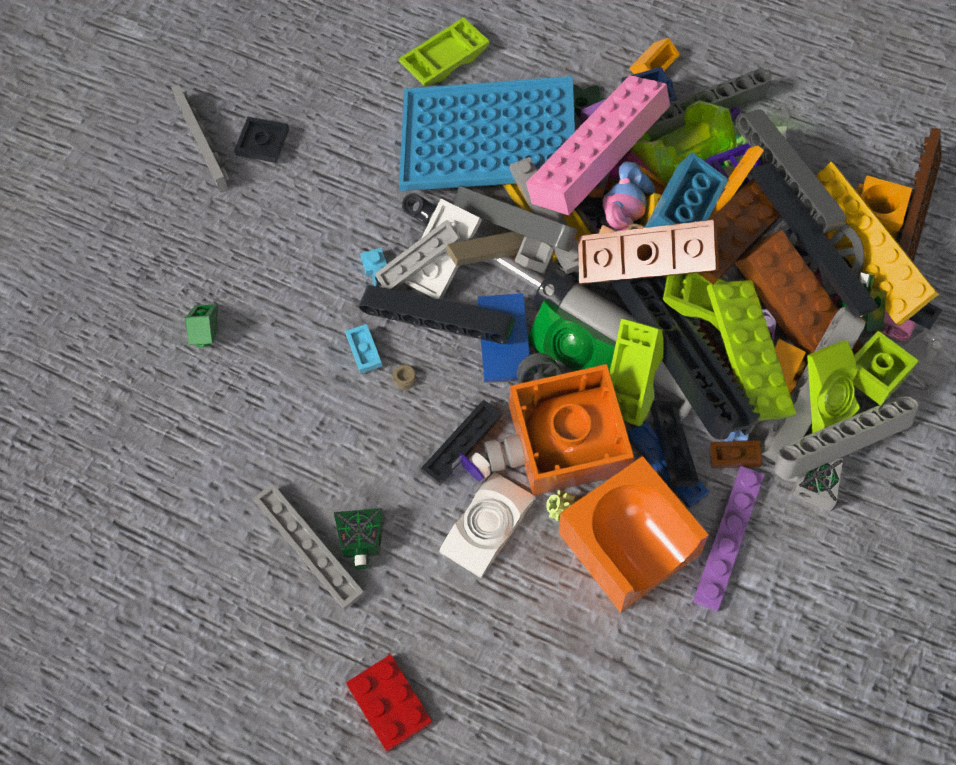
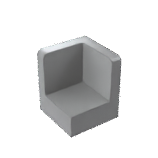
M525 236L515 262L526 268L545 273L554 247Z

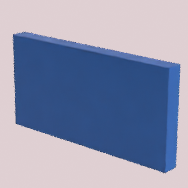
M524 294L479 296L478 308L505 313L515 319V324L507 344L481 340L484 383L517 380L516 372L518 366L524 358L529 356ZM526 372L524 374V377L530 376L531 374L529 372Z

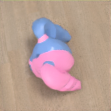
M624 162L619 167L620 181L604 196L602 201L606 220L616 231L627 230V227L633 224V221L640 219L645 214L647 201L644 193L648 196L656 193L652 181L641 171L635 162Z

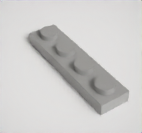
M445 220L376 272L375 276L383 288L395 290L446 252L448 244L459 242L462 239L450 221Z

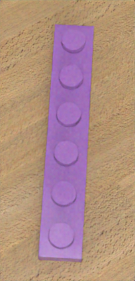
M740 466L693 603L716 612L718 611L764 474Z

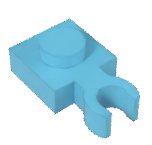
M382 248L360 253L366 276L373 275L374 286H378V279L375 273L387 265Z

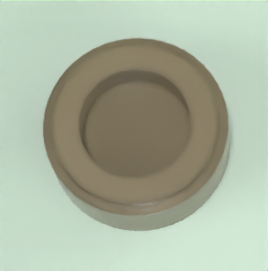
M400 365L394 369L392 374L394 384L400 389H409L416 383V372L410 365Z

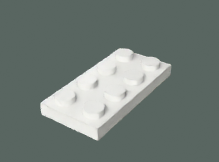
M441 199L422 238L445 220H448L462 239L459 242L472 240L482 219ZM446 251L404 283L434 299L442 300L459 266L454 264Z

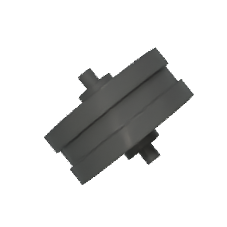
M544 353L531 354L524 358L516 372L519 384L561 375L555 359ZM542 364H549L544 369L542 368ZM554 368L556 369L555 375L548 374ZM526 372H529L530 374H532V375H530V376L524 377V374H525Z

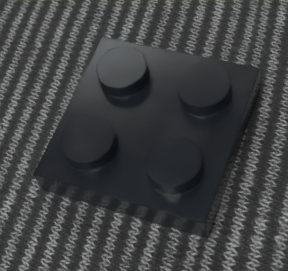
M247 117L234 149L235 155L277 163L289 131L288 124Z

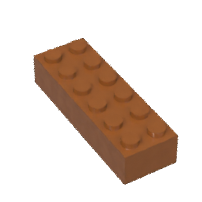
M780 230L767 235L735 264L746 280L753 281L758 297L793 346L806 352L803 360L808 364L807 355L815 352L833 317L839 310L785 233ZM859 338L852 348L853 355L864 346Z

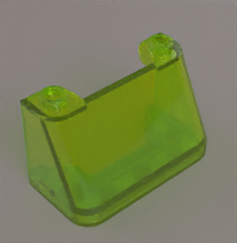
M699 100L688 106L685 110V126L653 142L650 141L649 135L645 133L633 145L631 151L659 180L669 183L677 166L690 153L693 152L705 161L711 156L736 148L737 140L728 108Z

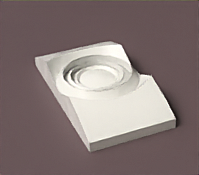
M494 472L480 487L465 513L454 524L439 550L440 553L482 578L535 501L536 496Z

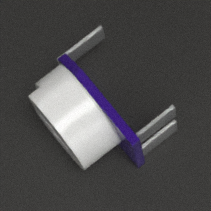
M461 453L460 457L452 464V468H454L453 474L463 467L479 481L474 487V491L491 474L490 464L478 453H475L469 459Z

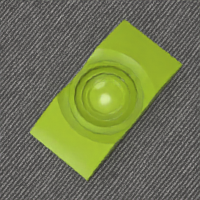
M463 17L400 57L399 62L426 87L444 81L459 66L472 63L490 45V42Z
M698 273L667 276L663 300L683 316L699 317L707 320L720 331L706 288L710 282ZM719 279L717 282H726V281Z
M621 318L610 377L623 421L642 426L654 400L653 381L655 372L663 359L662 329Z
M841 340L807 355L812 433H815L859 413L860 407L854 395L853 385L858 369L847 340Z

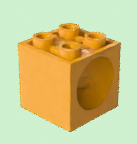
M866 176L864 183H859L856 191L891 235L896 238L904 220L912 188Z

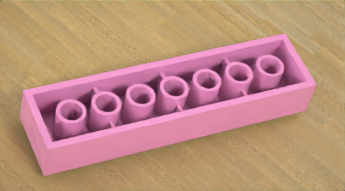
M629 75L526 182L532 204L570 215L670 107L667 84Z

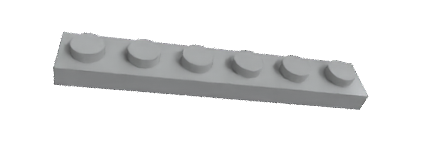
M179 84L172 86L171 89L220 193L228 190L226 180H229L225 168L220 169L219 167L221 161L217 152L212 153L211 151L214 147L209 136L204 137L203 135L206 133L201 121L197 122L196 120L199 117L195 107L189 106L191 100L187 91L182 92Z
M528 157L510 164V172L531 211L537 215L567 225L560 212L532 204L526 182L537 172V169L531 158ZM576 239L573 241L570 252L554 247L553 251L566 274L579 270L578 243Z
M273 483L253 498L258 507L344 611L365 595L364 591Z

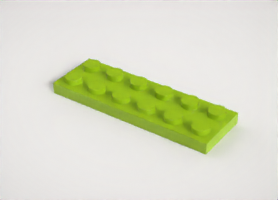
M753 281L716 282L714 285L710 283L706 288L736 383L740 384L738 389L745 391L743 397L750 399L748 405L755 406L753 412L760 413L758 421L793 417L796 411Z

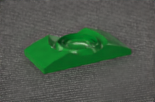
M548 300L543 301L528 335V341L540 353L550 355L556 361L566 365L572 372L607 364L610 373L616 342Z

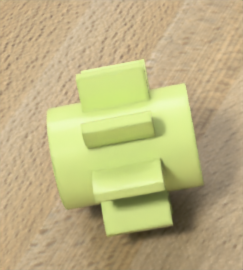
M558 490L557 495H551L547 501V510L550 512L549 517L560 522V513L576 502L574 501L575 495L568 494V492Z

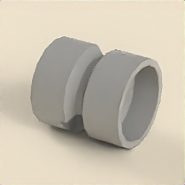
M518 434L504 437L503 442H500L498 439L484 442L491 473L505 470L506 465H509L511 468L525 465L524 452Z

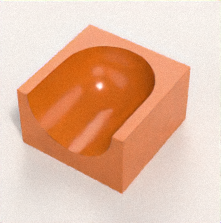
M607 364L510 386L509 408L516 435L518 434L521 440L525 457L524 466L532 495L535 496L608 479L632 463L634 458Z
M643 456L560 513L559 535L620 613L700 556L709 536Z

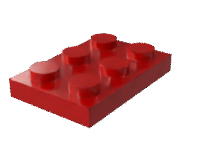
M391 654L346 682V685L387 753L432 724V720Z

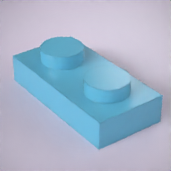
M367 324L345 331L360 374L382 367V362Z

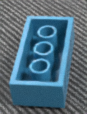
M693 152L690 153L677 166L645 228L708 221L728 178Z

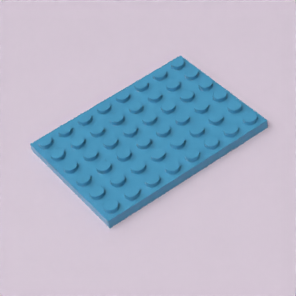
M573 76L404 89L399 174L400 191L514 184L516 181L510 172L509 165L528 157L531 158L538 171L575 132Z

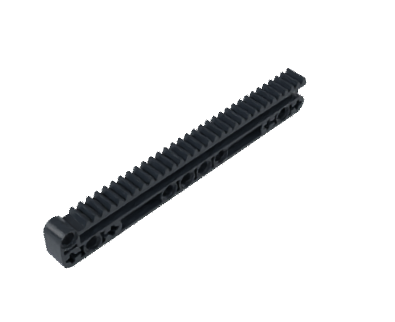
M586 196L574 210L591 234H599L602 225L615 230L606 220V214L602 206L603 198ZM663 276L611 281L638 323L662 329V362L708 433L719 440L727 439L731 432L739 430L744 435L749 434L757 423L760 413L753 412L755 409L754 405H748L750 399L743 397L744 390H738L740 384L733 382L735 378L733 375H728L729 368H723L725 362L719 361L720 355L713 353L715 348L708 346L710 340L704 339L706 334L699 332L700 326L694 325L696 320L691 319L689 316H683L663 300L667 279H663Z

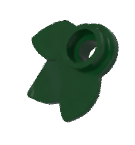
M576 84L573 85L575 115L580 116L582 109L607 99L600 98L598 85L584 90Z

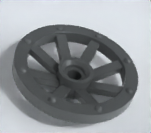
M845 224L843 227L835 229L837 232L830 239V242L835 246L845 235L851 240L854 248L836 250L841 257L855 256L851 270L859 278L865 261L863 244L857 233ZM792 233L788 239L794 248L797 246L806 251L795 234ZM810 255L802 257L806 264L811 263L809 269L813 274H815L817 269L820 270ZM820 270L823 289L828 296L834 297L839 295Z

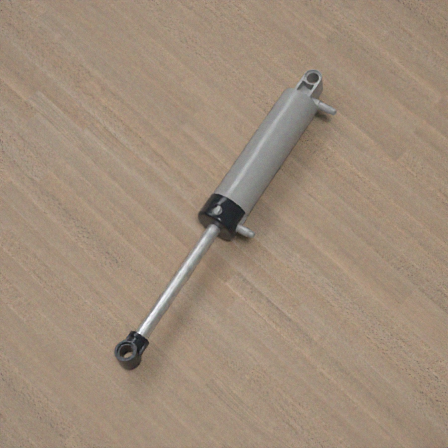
M410 193L406 195L402 201L403 211L428 226L437 206L418 194ZM419 202V208L413 211L414 204ZM509 256L490 259L491 262L537 290L533 302L537 310H540L544 300H548L615 342L621 318L637 322L632 314L579 283V280L566 274L561 269H554L543 278L529 268L515 262ZM538 313L536 314L535 318L533 319V323L531 324V328H532V326H533V324H534V321H535V319H536ZM661 361L655 372L654 382L685 401L678 411L682 422L692 409V406Z

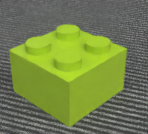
M877 331L854 356L858 371L853 385L879 405H882L911 374L919 360L880 331Z

